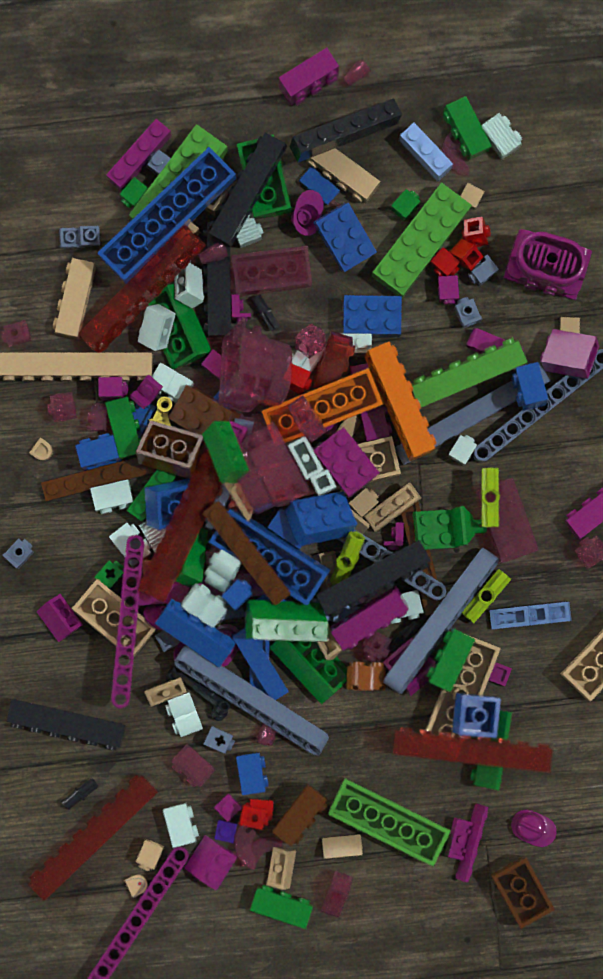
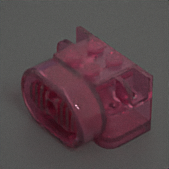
M242 318L223 337L219 405L243 412H251L258 404L269 407L281 405L289 392L291 384V346L278 340L268 339L262 333L260 326H254L251 330L246 329V318Z
M274 422L247 436L243 444L239 445L249 471L238 477L237 481L256 514H261L274 506L281 507L311 492Z

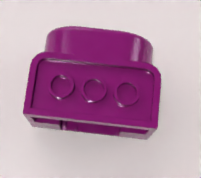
M520 229L515 237L503 279L523 284L529 290H543V293L549 296L556 294L576 300L587 272L592 251L581 247L573 240L554 234ZM547 256H553L556 262L549 263Z

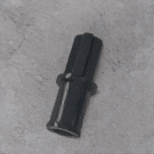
M261 294L257 295L251 302L257 309L259 318L262 317L270 331L276 330L279 327V323L271 312L272 308L267 306Z
M412 619L401 632H398L399 635L389 645V650L394 653L413 637L421 626Z
M91 778L79 788H75L73 793L61 801L70 810L97 789L98 784Z

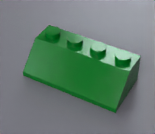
M258 139L237 144L243 170L248 164L246 163L248 156L251 152L254 153L257 148L256 142ZM281 159L252 209L254 218L276 217L292 213L293 211Z
M175 284L166 285L142 301L145 310L148 306L160 304L176 313L167 348L163 349L173 370L199 360L212 351L193 308L175 299Z
M247 600L246 639L305 642L327 641L328 621L321 603L305 605L302 602L281 601L275 606L272 601Z
M277 640L269 647L321 705L347 682V667L337 656L333 660H327L317 642Z
M499 710L497 738L477 736V742H480L479 750H475L474 761L477 763L476 769H472L470 780L473 781V785L494 790L500 789L512 712Z

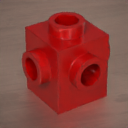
M483 217L464 219L463 239L474 244L476 247L488 245V237H491L490 226L486 225Z

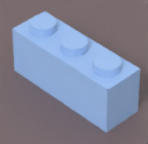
M415 123L400 135L399 141L437 181L451 170L453 163Z

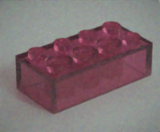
M308 246L232 255L236 294H239V296L312 287Z
M513 478L499 482V527H487L500 564L539 551ZM479 489L475 491V494L482 511V490ZM486 493L485 499L487 502L493 503L495 496L492 493Z

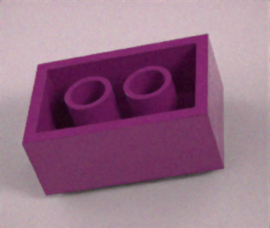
M326 47L280 76L279 89L290 106L294 104L299 105L306 100L305 97L308 95H315L320 92L321 87L324 85H331L336 82L339 76V65Z
M344 427L313 450L319 462L326 470L328 469L331 477L348 498L380 473Z

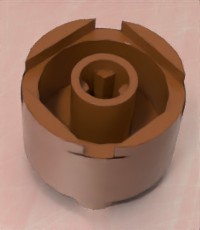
M365 662L349 663V666H347V690L385 691L386 667H384V663H369L368 666H365Z

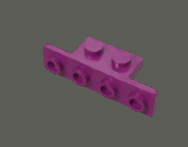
M475 803L471 821L454 818L444 854L447 857L460 860L456 879L467 883L472 875L474 859L477 856L478 844L488 815V807Z

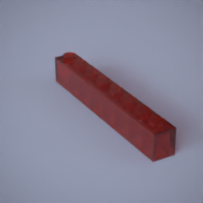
M184 224L78 334L92 350L98 353L106 350L109 344L148 307V304L160 295L162 290L188 266L189 262L201 253L206 244L191 228Z
M205 450L200 457L199 464L192 474L186 490L183 492L182 499L175 509L174 515L166 527L165 534L158 544L157 550L149 562L147 571L140 580V585L137 589L165 603L206 519L203 512L212 506L223 484L208 450Z
M401 727L400 731H395L393 754L551 773L553 749L549 748V744L538 743L537 747L529 746L530 742L518 741V744H510V740L499 738L498 742H491L490 737L479 736L478 740L470 739L471 736L459 735V738L451 737V733L447 732L431 735L432 731L421 729L420 733H413L412 728Z
M136 775L129 782L131 786L126 791L121 789L114 796L117 800L112 804L108 802L100 809L103 813L98 818L94 815L86 823L88 827L84 831L78 830L72 836L74 840L69 845L65 843L58 849L60 854L55 859L51 856L44 863L46 867L41 872L36 870L29 877L32 881L28 885L43 901L159 792L144 775L141 777Z

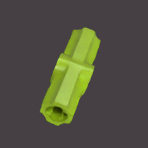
M482 468V527H499V468ZM486 493L494 494L495 501L493 503L486 501Z
M357 531L349 532L341 554L336 560V567L330 579L333 586L351 576L365 541L363 534Z
M498 569L482 589L478 591L462 614L474 624L511 579ZM483 591H488L491 594L490 601L485 602L482 600L481 594Z

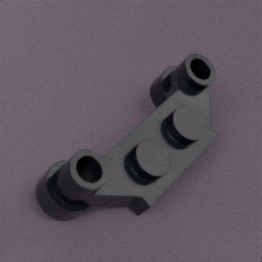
M176 665L167 672V682L181 677L185 683L213 704L214 707L211 710L213 719L217 721L225 719L230 709V704L224 697L181 671Z

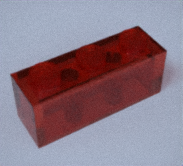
M333 331L330 332L313 377V388L318 389L343 379L342 374L347 372L349 366L348 358L349 356L352 357L355 351L353 337Z

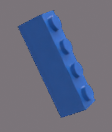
M173 599L170 600L155 622L157 626L217 667L222 665L236 643L228 635H224L215 627L207 625L198 617L186 611L181 603Z

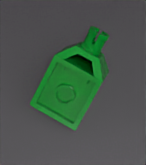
M464 506L451 510L413 512L415 541L420 540L425 550L458 548L467 545L476 533L485 534L487 531V527H482V518L473 519V515Z

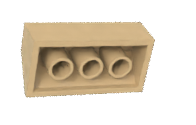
M96 579L72 610L117 647L121 598ZM139 613L134 657L156 630ZM125 617L122 623L124 626L130 627L133 625L134 620L131 617ZM124 636L121 639L123 646H129L132 643V639L129 636Z

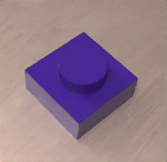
M218 820L214 839L234 843L237 823Z

